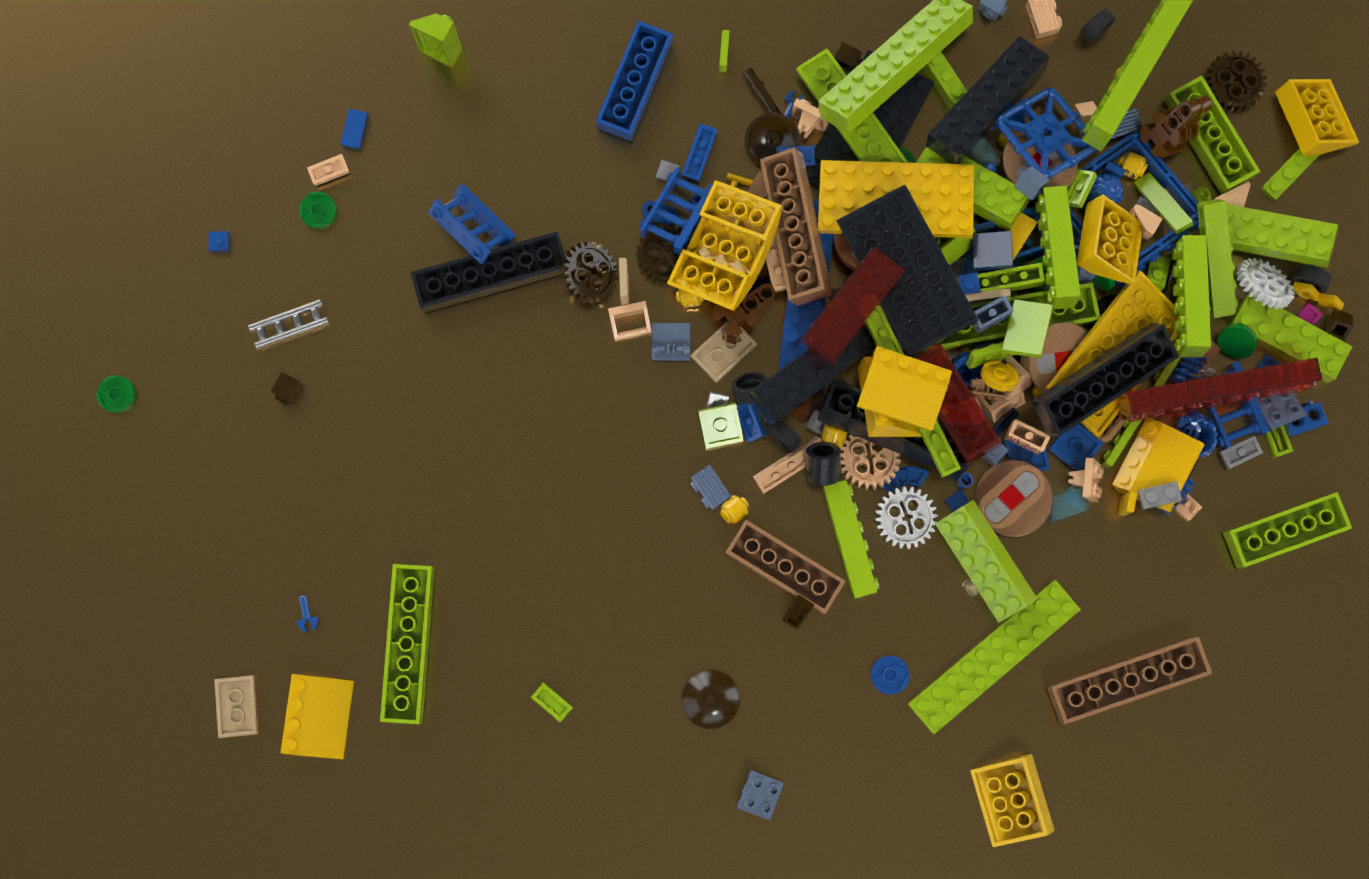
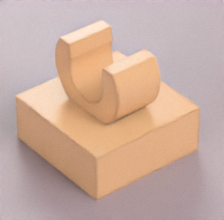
M1189 494L1186 495V499H1182L1181 504L1176 505L1177 509L1175 510L1187 522L1202 508Z

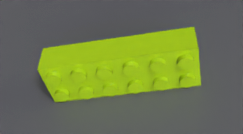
M1200 76L1170 92L1164 101L1169 109L1200 96H1207L1212 101L1210 111L1197 122L1199 125L1198 137L1188 141L1222 195L1254 178L1260 170L1203 76Z
M926 147L916 162L951 164L928 147ZM965 157L959 164L974 165L973 212L1009 231L1020 213L1023 212L1029 203V198L1015 188L1014 183Z
M1067 186L1043 187L1036 202V213L1040 214L1038 230L1042 231V237L1040 238V247L1044 249L1042 264L1043 267H1046L1047 274L1044 275L1045 285H1048L1049 288L1047 303L1052 304L1053 309L1074 308L1081 295Z
M1229 205L1228 222L1231 225L1229 236L1233 250L1328 268L1338 233V224Z
M1183 235L1179 242L1176 243V247L1172 249V260H1175L1172 274L1173 278H1176L1173 295L1176 296L1177 302L1174 304V314H1177L1175 333H1178L1175 349L1178 351L1179 357L1202 358L1211 347L1206 235Z
M1249 292L1242 297L1236 309L1237 314L1232 316L1228 325H1246V328L1252 329L1258 337L1257 346L1326 383L1336 380L1353 346L1280 307L1275 309L1274 307L1269 308L1267 304L1263 306L1261 301H1255L1254 296L1249 297Z
M1336 492L1224 532L1223 535L1236 568L1240 569L1352 529L1339 494Z
M974 499L935 523L998 623L1037 600L1036 595Z

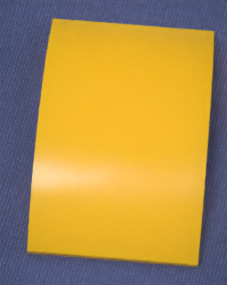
M715 180L700 211L701 219L687 249L682 250L667 284L734 311L751 289L764 265L777 231L782 205Z

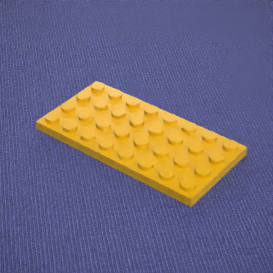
M821 160L818 231L828 234H843L836 220L906 184L934 237L972 238L974 165Z
M1137 271L1135 284H1126L1046 386V389L1049 390L1150 323L1164 324L1173 342L1178 336V333H1175L1177 314H1174L1173 303L1142 271ZM1140 384L1081 423L1094 436L1100 437Z

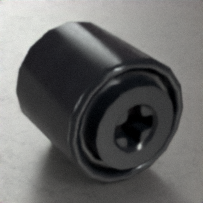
M830 442L813 443L807 447L808 481L819 486H829L839 482L841 479L840 447Z

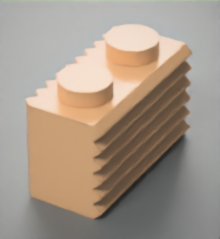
M1055 0L1027 1L1025 6L1036 39L1057 34L1062 27V20L1060 16L1056 15Z
M1015 419L1011 422L1004 438L1016 445L1018 444L1019 447L1022 446V448L1029 449L1030 452L1032 451L1039 455L1045 450L1051 436Z

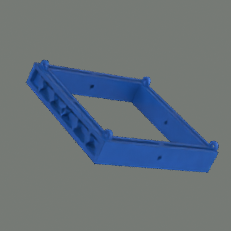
M1135 130L1081 170L1092 171L1097 174L1105 168L1108 162H1114L1132 149L1136 154L1146 158L1147 168L1193 221V226L1179 234L1172 230L1141 252L1138 258L1137 271H1142L1146 267V263L1149 261L1153 263L1161 257L1160 253L1165 250L1169 252L1176 246L1175 243L1183 235H1191L1190 232L1194 229L1198 231L1199 219L1198 202L1162 159L1153 156L1150 152L1152 150L1151 146L1148 143L1144 144L1140 139V133ZM1070 209L1073 236L1075 239L1080 240L1083 223ZM1115 280V286L1118 283L1124 284L1123 282Z

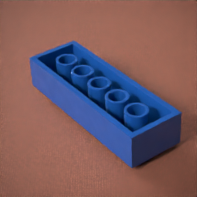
M638 20L597 117L596 126L598 129L632 141L673 43L672 33Z

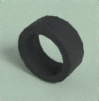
M1104 8L1092 17L1081 28L1079 33L1088 43H1091L1103 34L1114 23L1116 18L1107 8Z
M1304 263L1297 265L1292 281L1312 284L1319 293H1325L1332 281V276L1322 268Z
M752 372L737 377L731 385L735 400L741 404H753L747 393L767 379L766 376L762 373Z
M780 420L771 425L768 424L765 428V432L772 439L791 452L802 441L801 437Z

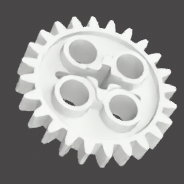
M1248 258L1237 268V280L1241 281L1240 286L1245 287L1243 291L1249 292V297L1254 296L1255 301H1261L1263 306L1267 304L1269 308L1274 307L1278 309L1280 307L1283 309L1294 299L1293 295L1295 292L1292 291L1294 287L1289 285L1291 281L1286 280L1287 276L1282 275L1281 270H1276L1275 265L1271 267L1268 261L1264 263L1262 259L1257 261L1256 258L1252 260Z
M905 486L902 487V492L898 488H895V494L890 491L887 492L889 498L882 497L885 503H878L877 505L881 510L875 511L876 514L880 515L879 518L874 519L880 522L876 529L882 528L883 530L879 535H887L885 542L892 540L891 546L899 543L900 549H902L904 544L907 549H910L911 543L917 548L918 541L921 544H925L923 538H931L928 532H935L931 526L937 523L933 521V518L938 517V515L932 514L936 507H930L933 500H925L928 494L920 496V489L914 493V487H910L908 492ZM910 500L916 502L917 507L914 511L908 508ZM900 501L903 502L905 514L910 515L908 523L913 531V534H910L907 521L902 520V517H904V512L900 506ZM892 506L898 509L899 513L896 517H892L889 513ZM917 518L923 522L921 529H917L914 526V521ZM899 524L905 528V532L901 536L896 533V527Z

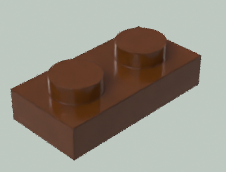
M821 389L790 411L800 426L811 418L814 410L820 411L825 393Z

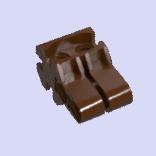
M1200 96L1182 102L1177 107L1154 114L1151 117L1154 123L1144 124L1141 127L1140 139L1144 144L1152 139L1156 146L1150 152L1155 157H1166L1184 150L1188 146L1185 143L1186 141L1194 140L1198 137L1199 125L1197 122L1210 111L1212 101L1207 96Z
M770 284L761 285L745 296L734 311L717 304L715 305L713 313L714 328L718 330L727 321L729 325L723 328L725 335L722 338L726 343L737 344L742 341L740 335L743 331L740 327L744 328L749 336L755 332L757 317L773 306L775 298L774 287Z

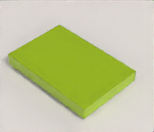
M1014 300L1013 313L1010 316L1002 352L1041 358L1053 312V305Z

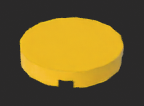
M1000 360L985 362L980 371V376L986 385L1002 392L1015 389L1018 384L1019 374L1012 365L1008 363L1006 365L1002 364Z

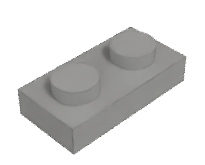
M1253 436L1219 452V455L1226 469L1229 470L1262 454L1263 451L1256 437Z
M1178 482L1138 490L1142 510L1182 501Z

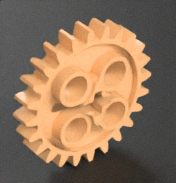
M849 435V441L845 440L844 442L845 447L840 448L842 452L841 466H844L841 469V473L847 472L845 480L851 478V485L857 482L858 488L863 484L866 490H868L869 485H872V488L876 490L877 484L883 488V481L889 484L891 481L889 477L895 478L896 474L894 472L899 470V467L896 465H899L901 462L900 459H897L900 457V454L880 446L882 450L876 452L872 447L879 445L860 437ZM866 443L868 444V447H869V457H870V459H873V460H872V463H871V467H872V471H873L874 475H871V474H870L869 460L866 459V457H867V450H866V446H865ZM859 448L863 451V453L857 455L853 452V450ZM876 464H883L885 469H877ZM857 467H864L866 469V472H858Z

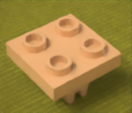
M796 99L791 117L799 121L798 130L800 134L804 132L803 138L807 139L814 128L824 132L829 122L820 117L819 107L812 106L807 100Z
M1086 458L1085 470L1069 472V475L1073 476L1074 479H1069L1068 483L1083 489V497L1085 499L1098 503V498L1102 496L1100 479L1103 478L1104 468L1094 458Z

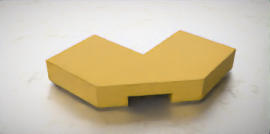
M1294 282L1293 290L1301 298L1318 301V305L1321 307L1342 310L1344 303L1336 295L1319 293L1312 284Z

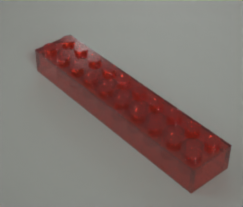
M1317 357L1130 391L1117 398L1122 421L1129 420V423L1140 421L1146 416L1148 419H1154L1165 413L1167 416L1175 415L1178 412L1184 411V409L1185 412H1192L1203 406L1204 409H1209L1222 403L1225 406L1240 400L1247 402L1257 397L1261 399L1268 398L1278 393L1279 395H1285L1295 390L1302 392L1316 387V383L1323 379Z

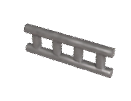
M321 300L313 301L248 325L250 332L257 331L260 341L254 343L256 349H261L329 324L327 317L321 318L317 308L323 306ZM310 311L314 321L303 325L300 314ZM293 318L296 328L285 331L281 321ZM274 324L278 334L267 338L264 327Z

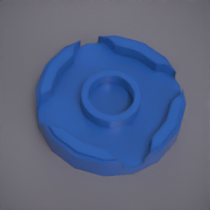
M884 656L878 659L872 666L871 681L879 692L887 695L897 694L908 685L910 679L909 669L900 658Z

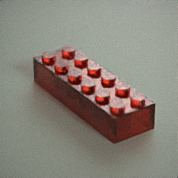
M873 247L802 337L801 343L833 366L898 283L905 270Z
M939 343L915 357V359L952 371L938 419L966 464L969 465L1000 447V438L942 345Z

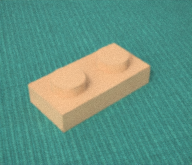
M342 154L307 167L314 186L350 173Z

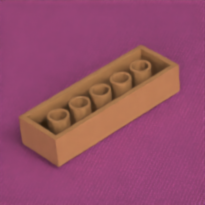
M748 520L744 521L725 552V555L796 598L797 595H800L814 604L813 609L822 615L827 613L846 582Z

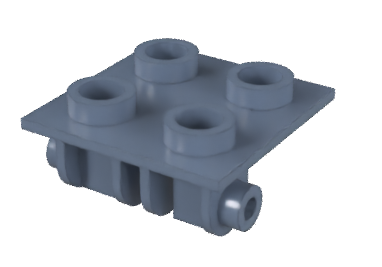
M652 323V360L690 361V323Z
M1288 384L1256 397L1271 430L1307 416Z
M751 771L748 774L749 777L746 785H744V790H742L737 808L770 820L784 783Z

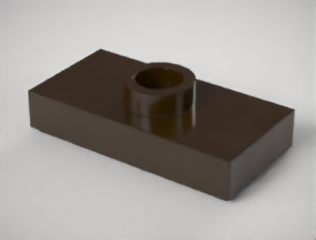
M797 595L782 620L799 629L813 609L814 604Z

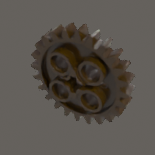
M1233 50L1230 56L1225 52L1223 57L1219 55L1216 61L1214 60L1207 69L1208 74L1205 78L1209 81L1206 83L1210 86L1215 98L1218 99V103H1223V109L1228 105L1230 111L1234 107H1236L1237 111H1240L1242 106L1247 110L1249 105L1253 107L1256 101L1258 102L1262 98L1260 95L1265 93L1263 88L1267 86V83L1263 81L1267 79V76L1262 75L1265 69H1259L1262 63L1256 64V57L1249 59L1250 53L1244 57L1242 51L1236 55ZM1234 66L1240 67L1241 71H1237ZM1220 76L1225 77L1226 82L1222 81ZM1246 80L1250 81L1252 83V86H1249L1246 83ZM1231 91H1235L1237 96H1233Z
M665 223L662 229L676 236L681 234L682 227L675 230L674 224H672L671 228H668L667 223ZM650 232L651 234L647 233L646 239H639L642 245H637V250L641 251L636 253V257L641 258L637 261V264H643L640 271L647 270L645 277L652 275V282L658 278L659 284L663 280L667 284L674 268L666 255L663 256V249L657 241L660 240L664 250L667 253L670 252V259L676 265L678 260L675 259L674 246L667 245L664 242L666 239ZM655 247L659 252L656 255H652L648 252L649 249ZM661 263H666L669 268L662 271L658 266Z
M586 241L571 246V250L566 251L567 256L562 258L566 263L560 265L564 269V272H561L560 275L565 276L562 283L567 282L568 284L565 290L571 289L570 296L576 294V300L582 299V303L588 301L589 303L600 302L602 299L608 298L607 294L613 292L611 288L616 287L613 280L618 279V277L614 276V273L618 272V270L613 269V266L617 263L611 262L613 255L608 256L609 250H602L603 245H597L596 242L590 243Z

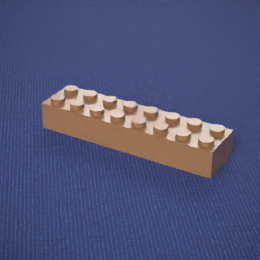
M794 147L760 159L768 200L782 205L781 216L775 235L789 301L799 306L833 295L803 154Z
M1199 636L1047 686V690L1059 723L1065 725L1211 675L1212 671Z

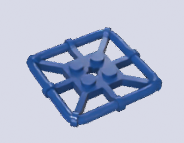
M1053 87L1043 89L1027 99L1023 98L1017 105L1002 112L995 120V124L998 125L1001 132L1015 148L1016 154H1020L1029 167L1033 166L1048 179L1067 168H1073L1077 162L1097 150L1082 141V139L1072 137L1067 132L1065 127L1074 123L1080 132L1085 135L1082 131L1086 125L1079 118L1080 115L1072 110ZM1046 97L1045 113L1038 117L1030 105ZM1053 99L1069 118L1062 122L1058 121L1052 113ZM1022 110L1030 122L1023 124L1008 120L1007 118ZM1010 129L1022 132L1029 141L1021 144ZM1045 131L1048 132V133L1050 134V136H1049V135H1046V136H1045V135H1044V132H1045ZM1070 144L1085 148V150L1075 156H1070L1063 147ZM1034 146L1041 155L1040 167L1027 152L1028 148ZM1056 152L1063 163L1048 170V156Z

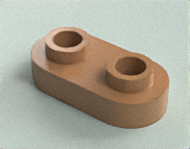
M1121 409L1100 437H1095L1103 443L1110 441L1127 420L1124 411Z

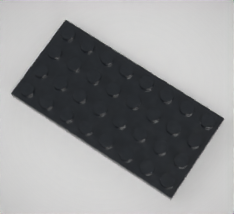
M867 50L863 58V61L866 58H868L873 52ZM917 73L873 112L898 149L902 146L934 85L933 81ZM831 123L828 124L815 147L816 164L806 166L809 184L819 189L821 160L859 161L837 128Z
M906 184L836 220L907 356L911 357L979 321Z

